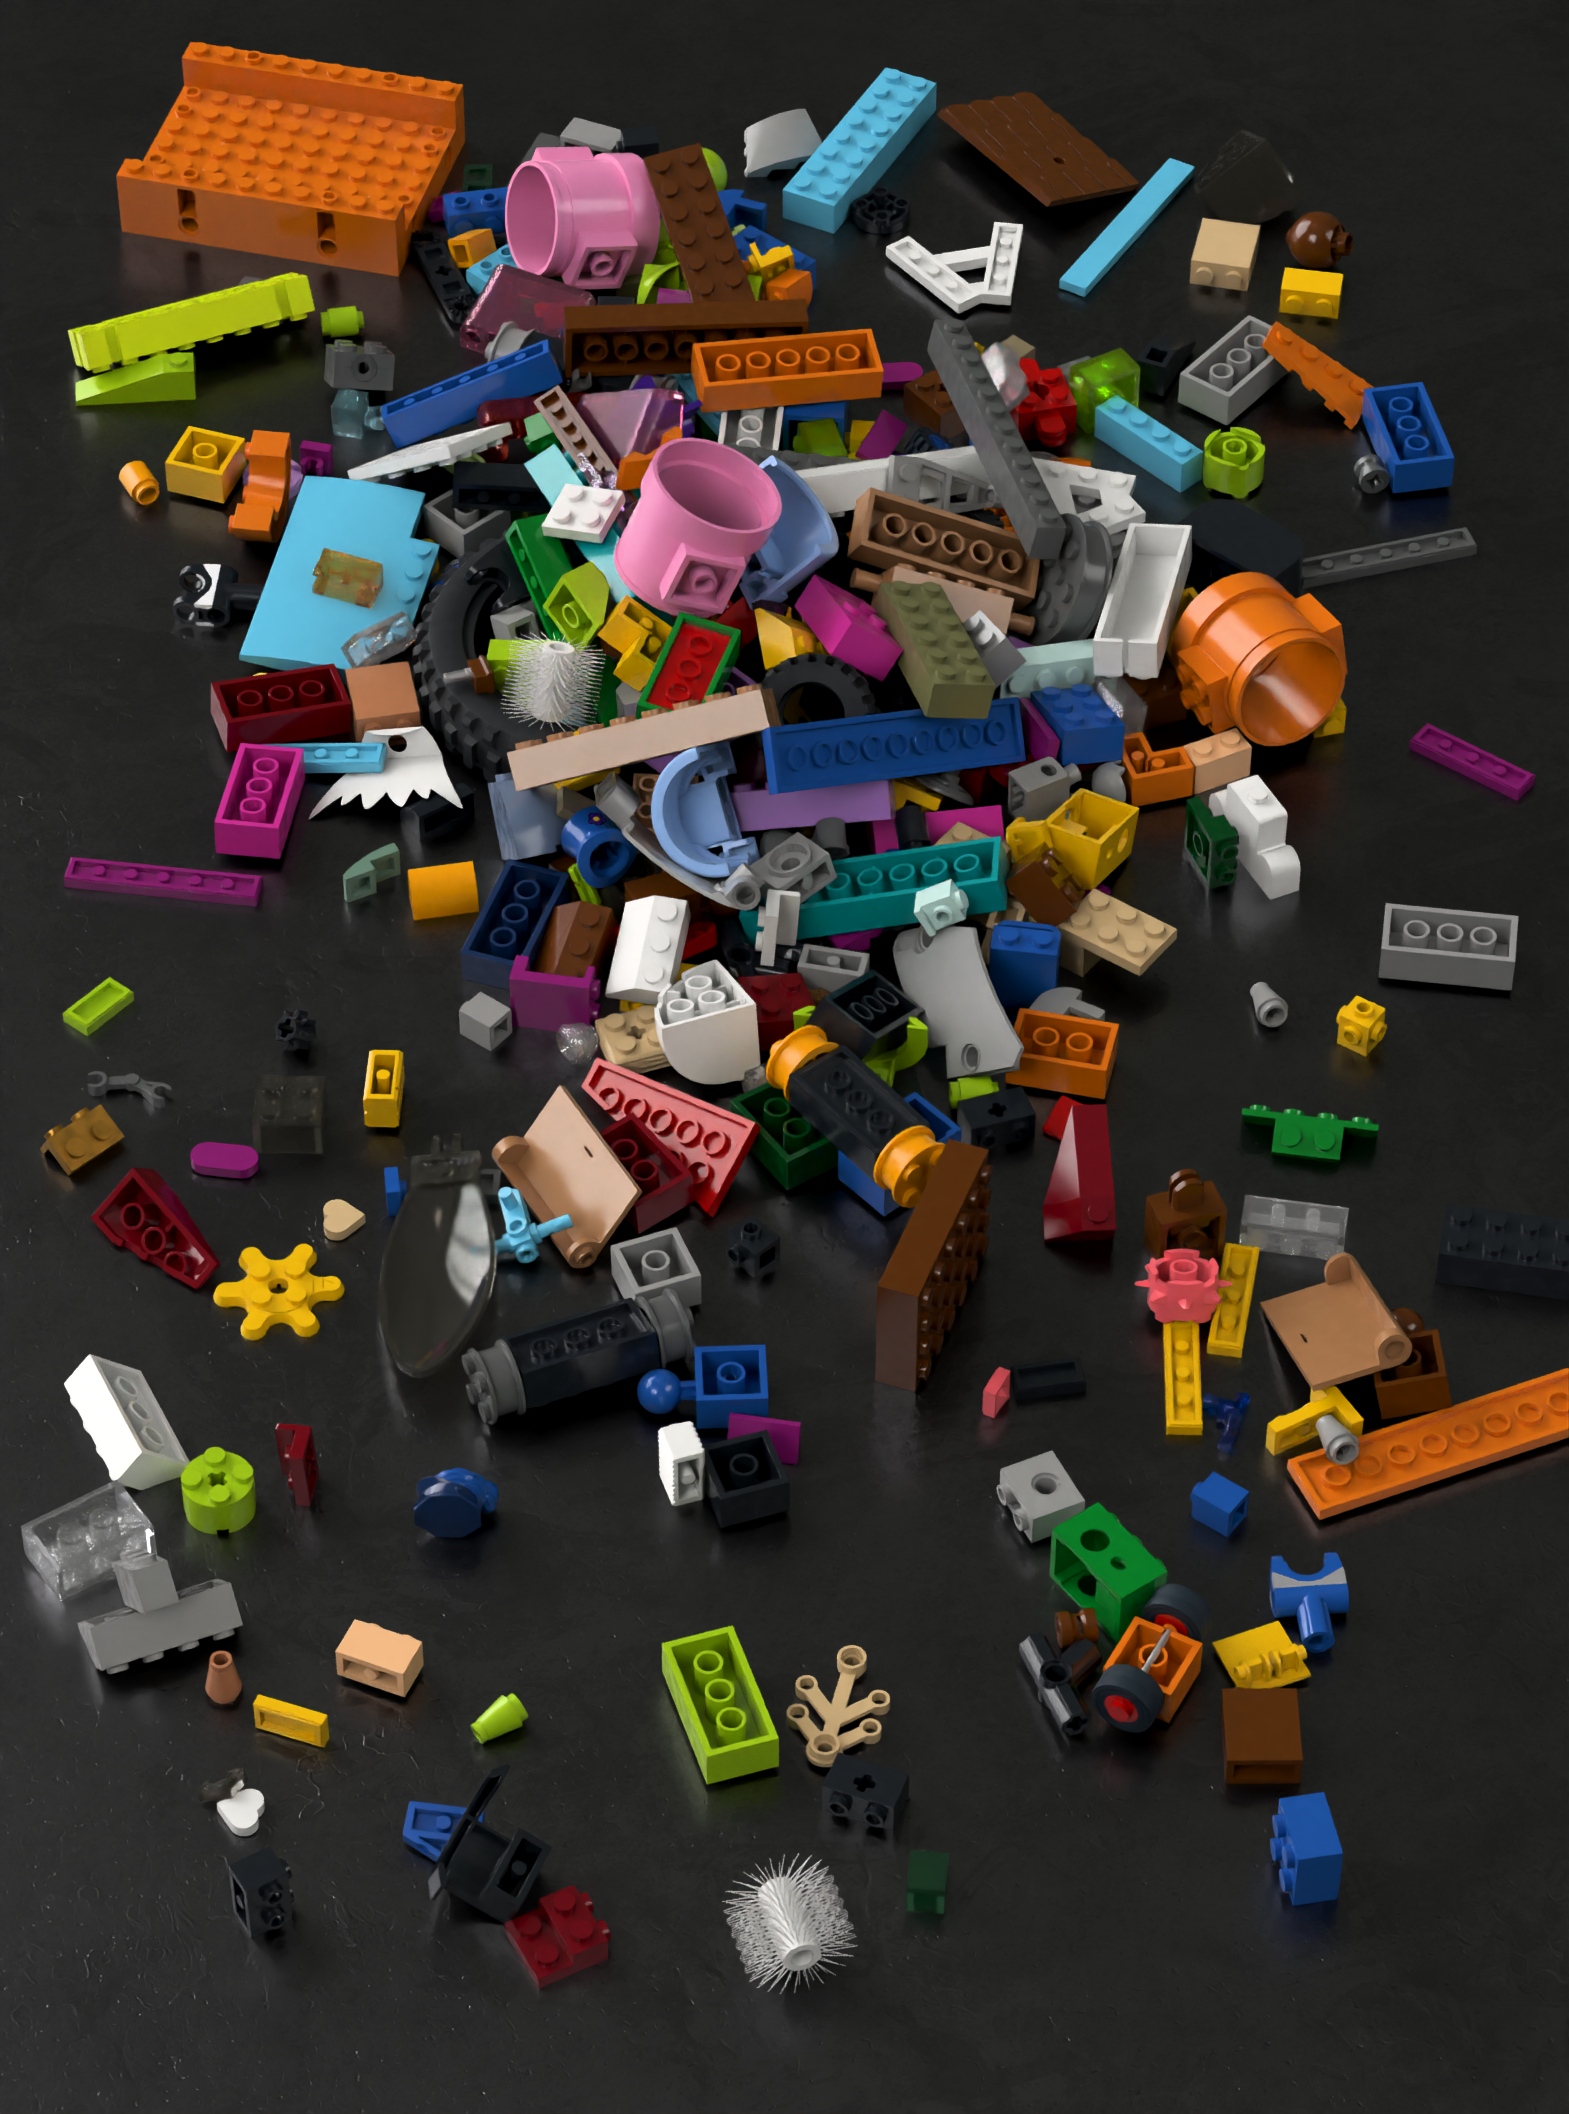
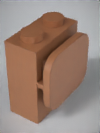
M408 661L345 669L347 695L351 702L352 725L357 743L362 742L365 732L369 730L421 727L420 710ZM393 735L389 738L388 744L389 746L407 744V741L400 735Z

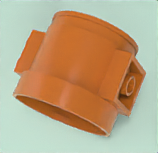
M1237 573L1222 578L1207 587L1186 608L1175 628L1172 639V662L1182 685L1180 698L1185 708L1191 709L1196 714L1199 722L1202 725H1207L1215 735L1236 725L1247 738L1263 746L1290 744L1304 738L1317 729L1336 707L1342 695L1345 678L1348 674L1342 624L1310 593L1295 599L1278 581L1263 573Z

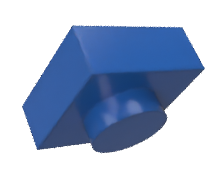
M398 1167L384 1168L388 1216L402 1215L401 1201H408L406 1180L399 1181Z

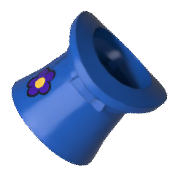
M597 806L586 807L575 813L568 820L561 834L562 849L567 855L577 860V867L586 883L595 888H605L617 882L631 867L638 852V848L622 834V830L618 829L617 825Z

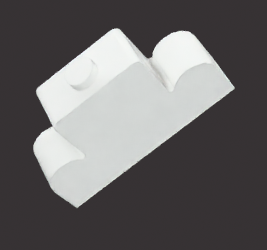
M1254 775L1228 784L1227 789L1212 793L1209 797L1208 808L1211 809L1214 817L1224 814L1230 825L1236 827L1239 834V844L1236 845L1239 852L1236 857L1267 897L1272 900L1298 891L1301 872L1300 861L1294 848L1285 843L1288 815L1258 775Z

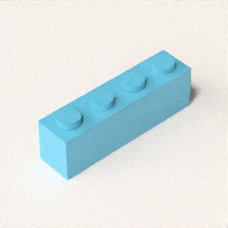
M1118 395L1095 408V437L1179 493L1201 480L1202 450Z

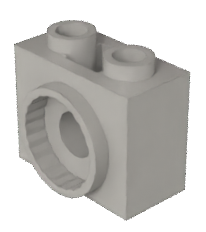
M799 832L750 865L765 882L759 890L761 896L766 900L768 889L793 891L801 894V904L837 878L830 854Z
M1053 1451L1000 1469V1485H997L999 1500L1004 1506L1008 1505L1013 1513L1016 1527L1019 1531L1024 1530L1031 1543L1052 1536V1529L1085 1510L1084 1498Z

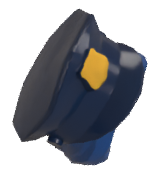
M462 1468L445 1470L436 1476L424 1477L417 1483L416 1487L419 1498L412 1508L414 1510V1524L427 1530L435 1537H465L482 1526L481 1512L489 1514L495 1510L499 1500L498 1487L495 1483L485 1480L483 1476Z

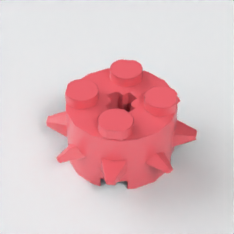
M1180 1248L1164 1251L1163 1258L1157 1260L1154 1258L1150 1259V1263L1145 1265L1148 1279L1135 1282V1285L1148 1288L1147 1303L1150 1309L1155 1312L1156 1320L1162 1323H1172L1175 1320H1192L1196 1323H1206L1211 1320V1313L1216 1310L1217 1304L1221 1303L1222 1300L1218 1295V1288L1232 1285L1231 1282L1218 1279L1219 1265L1214 1258L1208 1261L1199 1257L1200 1251Z

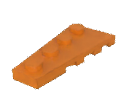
M1276 321L1269 329L1261 346L1289 372L1296 371L1300 375L1302 384L1309 391L1315 389L1326 400L1324 405L1332 413L1337 410L1346 419L1344 424L1352 430L1362 414L1364 389L1375 387Z

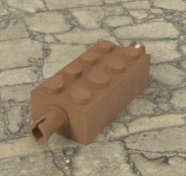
M898 563L897 566H893L879 575L859 570V568H854L851 574L850 588L872 592L871 606L874 608L880 582L892 583L894 581H903L912 584L933 582L941 584L962 625H964L968 618L981 610L1005 636L1007 630L1030 636L1034 627L1035 618L1011 612L1014 599L1006 597L1005 592L999 589L987 588L986 591L975 588L976 584L966 580H957V583L945 580L946 576L938 572L923 574L916 572V567L904 563Z

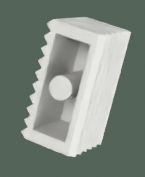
M687 1421L661 1428L658 1431V1446L660 1448L659 1475L671 1504L679 1506L703 1500L705 1497V1449L702 1448V1443H700L694 1423Z

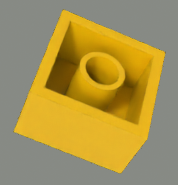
M188 426L165 461L167 491L224 504L247 467V460H245V438Z

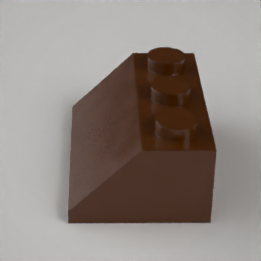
M576 901L554 907L531 972L584 978L587 967L594 966L595 979H598L617 928L612 908L584 901Z

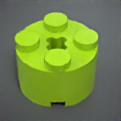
M1230 427V432L1221 433V429L1212 432L1206 438L1204 444V485L1207 488L1231 494L1235 498L1248 496V493L1257 488L1263 480L1265 444L1263 446L1261 443V437L1257 433L1241 427Z
M211 1447L185 1467L181 1474L183 1505L187 1520L194 1528L207 1534H217V1530L229 1529V1533L242 1529L252 1520L256 1510L254 1472L252 1466L244 1458L231 1452H225L220 1447Z

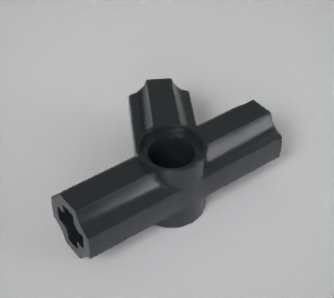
M734 918L722 920L716 926L718 935L717 946L725 969L736 982L738 977L791 973L792 961L774 957V966L760 965L761 954L756 953L755 948L749 944L742 924L736 922Z
M1041 1632L1030 1634L1025 1641L1020 1643L1019 1653L1038 1687V1700L1044 1706L1049 1707L1061 1732H1067L1070 1736L1082 1733L1091 1724L1092 1715L1077 1686L1101 1665L1102 1655L1098 1652L1096 1645L1086 1638L1081 1641L1076 1640L1067 1650L1059 1655L1049 1636H1045Z

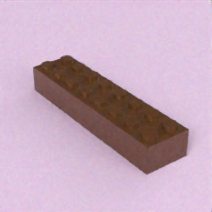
M806 300L563 306L565 377H572V372L578 368L579 377H587L589 371H591L592 376L691 373L692 347L694 343L808 334L809 319Z

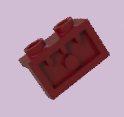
M278 1423L275 1428L282 1475L289 1476L288 1487L289 1490H294L296 1505L310 1506L319 1475L312 1427Z

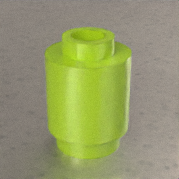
M356 306L328 308L327 312H320L323 336L330 335V338L359 335V329H364L362 311H357Z
M990 1075L957 1078V1082H949L951 1109H957V1103L960 1100L998 1092V1083L992 1082Z

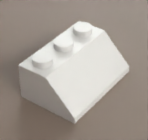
M654 895L625 903L605 992L606 997L657 1005L658 995L668 983L676 984L691 919L687 900Z

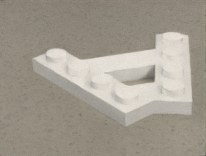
M994 222L990 246L932 255L914 239L907 236L886 246V256L958 314L980 303L1011 305L1023 236V224ZM986 267L983 282L969 284L955 273Z
M1032 457L1060 514L1070 513L1076 515L1083 523L1087 521L1099 522L1105 526L1109 535L1129 528L1130 523L1145 522L1146 512L1132 498L1136 485L1135 475ZM1072 494L1101 499L1102 505L1076 514Z

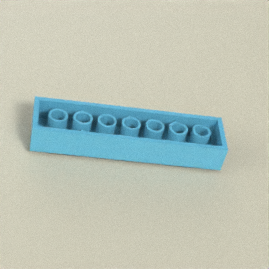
M885 68L783 189V218L834 234L853 212V201L867 194L934 114L936 111L937 83L900 72L896 69Z

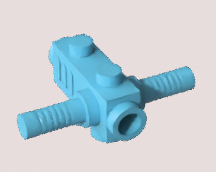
M503 1187L499 1190L498 1195L508 1233L503 1234L502 1239L475 1248L471 1252L476 1263L507 1251L509 1254L515 1252L520 1263H529L535 1260L537 1256H540L537 1244L543 1242L542 1238L573 1227V1221L568 1213L539 1225L535 1222L531 1223L528 1208L521 1191L511 1189L510 1187Z

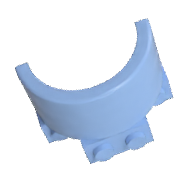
M773 455L763 461L759 467L764 470L777 487L781 497L782 511L766 544L759 551L753 553L741 576L743 582L739 586L751 610H753L751 603L761 599L782 603L788 598L787 592L791 591L834 557L839 548L836 529L819 498L791 467Z
M729 741L696 746L676 756L660 774L652 794L651 819L661 847L680 867L704 877L718 878L731 876L743 862L750 866L760 859L755 837L742 839L725 776L737 773ZM696 773L699 776L703 775L704 782L689 785ZM718 846L723 847V852H720L719 856L707 850Z

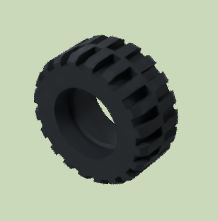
M803 654L788 658L765 674L764 680L759 682V684H762L763 689H773L781 726L785 725L783 716L787 700L796 690L808 685H820L835 693L842 703L844 718L878 714L875 711L874 703H876L874 693H871L868 687L869 683L865 677L861 676L850 663L847 664L834 656ZM762 732L755 733L756 738L754 740L757 747H761L764 752Z

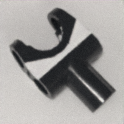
M188 565L180 572L179 584L183 589L193 592V594H186V596L176 598L173 602L172 613L182 623L198 626H224L229 622L232 610L256 611L265 584L238 583V572L228 565ZM195 575L201 580L190 582L185 576ZM186 606L192 609L193 612L184 613L178 607Z

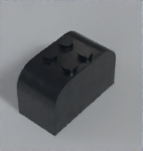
M1226 499L1206 502L1176 524L1192 525V562L1185 582L1189 586L1202 592L1213 583L1227 576L1243 572H1257L1274 578L1295 599L1300 597L1304 544L1302 539L1293 531L1242 503Z

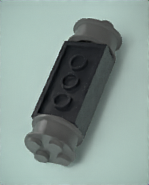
M665 1288L661 1296L648 1300L639 1296L634 1301L632 1298H627L501 1337L495 1342V1347L477 1352L474 1348L468 1349L467 1354L462 1355V1363L471 1382L466 1384L469 1400L472 1405L478 1403L479 1413L484 1423L495 1424L499 1416L512 1412L519 1416L524 1415L526 1407L530 1409L545 1406L555 1400L568 1396H577L584 1391L600 1386H609L616 1381L632 1376L644 1375L653 1369H665L666 1364L682 1360L685 1363H690L694 1358V1347H697L690 1329L694 1327L692 1312L689 1307L683 1308L676 1290Z

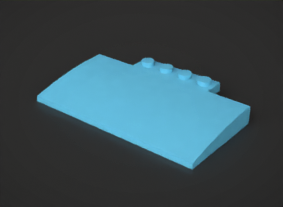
M305 476L240 651L239 660L282 671L334 663L343 685L346 686L345 669L369 666L379 636L408 643L440 550V544L414 538L423 514L425 493L367 481Z

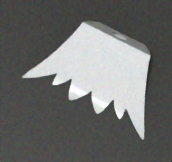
M421 726L369 730L365 732L361 743H386L387 755L382 773H346L322 797L308 820L341 796H343L341 805H344L359 794L362 796V803L365 809L375 805L386 793H388V796L396 805L402 807L413 790L421 797L428 799L431 789L461 809L463 807L447 775L443 763V755L426 728ZM393 735L404 737L407 741L406 749L402 752L392 750L388 744L389 738Z

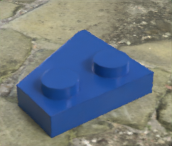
M409 1801L402 1834L403 1841L437 1862L467 1808ZM483 1811L478 1819L483 1824L485 1821V1811Z

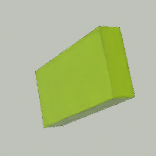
M109 977L63 1012V1021L88 1037L133 1002L134 992Z

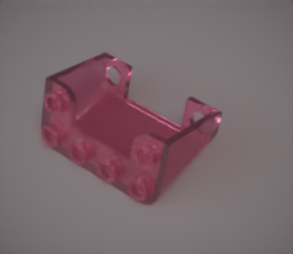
M499 264L494 268L461 326L460 346L485 354V349L489 343L488 333L497 335L501 325L509 321L517 323L519 329L525 331L536 329L542 334L563 340L561 336L563 306H595L597 302L594 296L585 290L507 264ZM477 335L480 338V343H476L473 341V339Z
M661 388L584 394L580 397L576 411L616 469H619L620 461L634 451L647 455L660 447L662 434L675 426L682 429L684 393ZM562 447L561 453L563 454L566 452L564 447Z

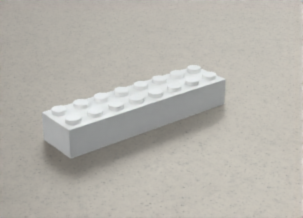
M974 446L902 455L924 458L991 484L990 478ZM889 457L796 470L795 472L816 494L831 518L845 516V511L853 510V513L855 512L856 500L870 487L886 492ZM927 475L921 477L920 503L924 504V499H931V502L939 499L941 484L939 480ZM952 482L950 496L957 495V498H967L968 486Z
M1129 524L1093 639L1094 675L1117 678L1123 676V673H1129L1130 677H1136L1141 680L1158 678L1192 562V525Z

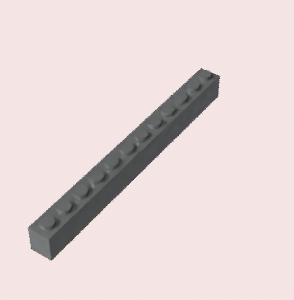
M948 318L946 320L935 319L927 352L1028 558L1058 559L1067 527L964 321L955 318Z

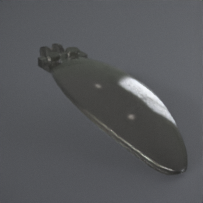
M461 1133L453 1135L452 1153H443L444 1141L442 1136L434 1135L431 1143V1155L411 1157V1187L393 1223L382 1260L379 1281V1311L384 1337L397 1367L405 1375L412 1378L432 1376L455 1359L477 1329L493 1290L497 1251L491 1214L481 1189L482 1157L479 1150L464 1152V1138Z

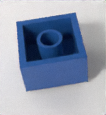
M1320 1792L1280 1798L1278 1815H1273L1272 1817L1275 1838L1270 1839V1849L1273 1860L1280 1861L1282 1869L1279 1870V1878L1283 1892L1289 1891L1293 1906L1338 1899L1343 1851L1325 1793Z

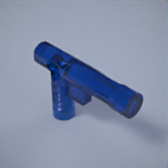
M1238 1392L1234 1400H1227V1398L1224 1399L1220 1396L1217 1397L1216 1395L1205 1393L1202 1406L1218 1410L1216 1421L1225 1424L1217 1445L1218 1449L1222 1452H1230L1250 1399V1396L1245 1392Z

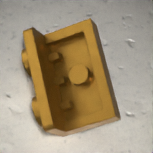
M100 1104L91 1111L88 1107L81 1109L71 1117L72 1123L65 1128L59 1124L44 1135L47 1140L40 1150L43 1154L50 1151L69 1176L121 1142L125 1136Z

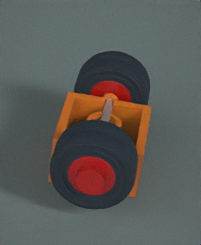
M1164 1584L1154 1591L1143 1609L1142 1618L1134 1617L1104 1665L1103 1675L1093 1689L1092 1703L1104 1720L1116 1728L1134 1733L1147 1730L1155 1718L1167 1723L1170 1722L1201 1671L1202 1641L1213 1624V1612L1204 1598L1190 1588L1179 1584Z

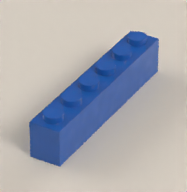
M546 339L382 405V421L396 449L403 446L416 445L423 438L431 435H441L448 428L458 424H468L480 415L496 413L505 405L515 401L523 402L529 399L531 395L540 391H550L563 382L562 367L549 340Z

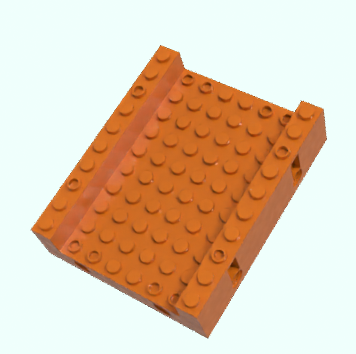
M190 42L182 56L184 87L143 161L126 158L116 175L122 232L399 277L412 250L411 235L413 232L416 233V230L421 231L428 218L433 198L439 195L466 141L463 84L399 75L393 72H380L367 68L342 66L341 64L323 63L311 59L304 60L285 55L266 54L259 51H247L229 46L222 47L203 42Z

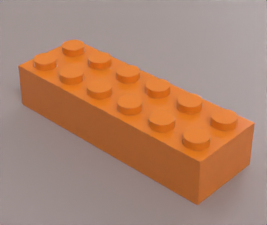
M871 328L694 343L690 369L698 400L703 404L700 407L702 413L881 397L884 374Z

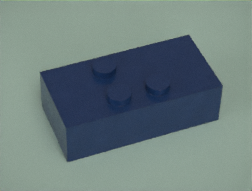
M508 859L460 952L463 979L510 991L509 977L516 955L529 957L531 971L554 907L568 904L572 900L570 874Z

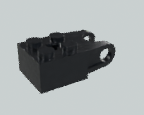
M559 538L564 551L570 556L573 570L586 564L587 559L571 539ZM506 539L498 543L476 561L464 576V580L470 586L491 582L497 584L504 593L492 605V610L490 611L492 615L532 599Z

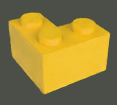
M626 594L607 615L597 636L623 654L613 674L640 692L647 684L672 627Z

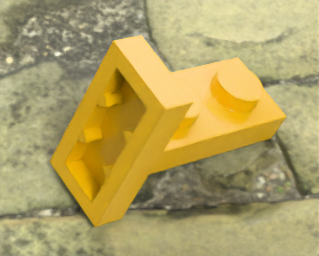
M1335 1385L1314 1392L1311 1389L1309 1403L1287 1415L1278 1416L1268 1423L1266 1448L1274 1456L1319 1436L1316 1423L1325 1415L1334 1416L1336 1420L1358 1437L1362 1435L1364 1419Z

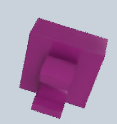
M303 440L299 447L301 474L305 475L306 472L316 473V476L319 477L322 475L330 476L334 468L332 445Z

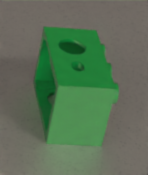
M1099 1502L1052 1529L1049 1576L1082 1609L1093 1607L1097 1624L1118 1644L1134 1617L1142 1618L1143 1609L1154 1591L1161 1585L1167 1584L1168 1571L1166 1566L1160 1559L1154 1558L1144 1548L1141 1540L1137 1536L1131 1535L1121 1525L1117 1516L1112 1512H1108ZM1094 1576L1097 1579L1096 1596L1086 1595L1079 1590L1078 1583L1082 1578Z

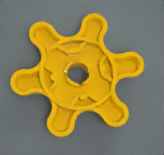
M308 1244L297 1245L291 1255L282 1260H270L258 1248L248 1247L242 1251L239 1257V1265L246 1272L247 1276L238 1282L219 1284L214 1292L213 1299L220 1307L238 1306L248 1312V1316L241 1325V1335L247 1340L253 1341L263 1338L267 1330L278 1323L290 1325L295 1333L301 1337H311L318 1333L320 1329L318 1319L311 1312L312 1307L321 1301H336L342 1298L345 1288L340 1279L335 1276L318 1277L310 1273V1269L317 1261V1253ZM277 1284L287 1289L284 1293L280 1294L271 1292L272 1289L277 1288Z

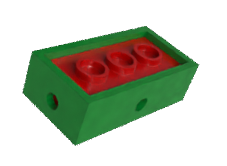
M679 612L637 703L636 720L642 719L641 712L667 707L668 712L674 711L673 704L688 700H699V704L706 703L705 696L722 692L739 656L741 630Z

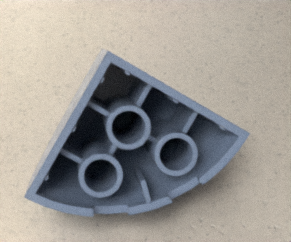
M512 772L495 775L496 782L487 784L502 860H518L557 852V849L561 850V834L568 821L557 816L556 792L558 789L553 784L530 790L516 791Z

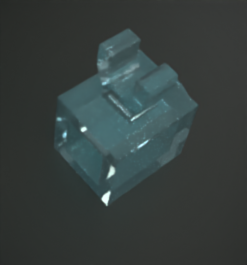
M339 388L331 406L333 435L362 439L367 426L376 430L384 429L381 406L369 407L368 392Z

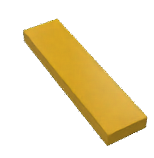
M1225 1243L1219 1280L1231 1282L1232 1285L1218 1288V1295L1222 1300L1221 1303L1217 1304L1216 1310L1212 1315L1207 1343L1208 1354L1242 1358L1260 1247Z
M1175 1320L1172 1323H1163L1166 1435H1202L1199 1323L1192 1320Z

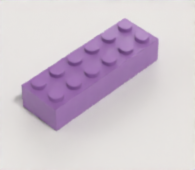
M894 779L769 795L768 782L765 783L763 788H756V782L738 783L733 785V790H729L740 832L815 826L819 820L829 817L840 818L845 823L888 820L896 816Z

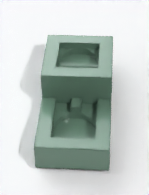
M395 843L371 852L346 871L343 875L344 899L347 903L377 893V882L401 874L400 852Z

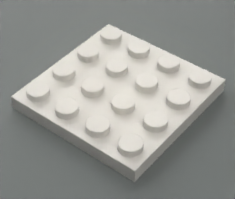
M510 422L412 445L350 469L347 472L351 480H363L374 483L382 480L381 478L389 477L391 479L407 474L406 472L410 471L416 473L430 469L435 465L441 467L470 457L474 453L485 451L489 447L502 444V438L513 434Z

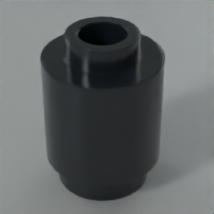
M911 805L898 809L894 819V826L899 851L931 846L926 815L922 812L921 807Z

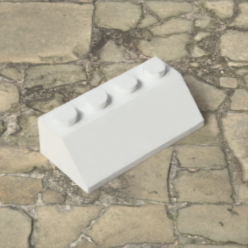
M89 1354L64 1385L71 1397V1404L78 1410L83 1420V1427L91 1435L97 1446V1453L103 1458L110 1471V1478L119 1486H129L138 1490H144L180 1477L190 1461L142 1372Z

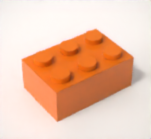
M1019 1008L1014 1030L1024 1046V1051L1020 1058V1070L1005 1073V1083L1105 1099L1117 1055L1119 1024Z

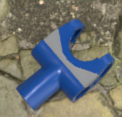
M1336 1552L1324 1553V1566L1322 1570L1312 1575H1300L1288 1567L1287 1562L1283 1561L1282 1556H1271L1270 1601L1274 1618L1297 1617L1301 1641L1305 1649L1312 1653L1326 1651L1335 1643L1330 1614L1349 1612L1348 1585L1338 1554Z

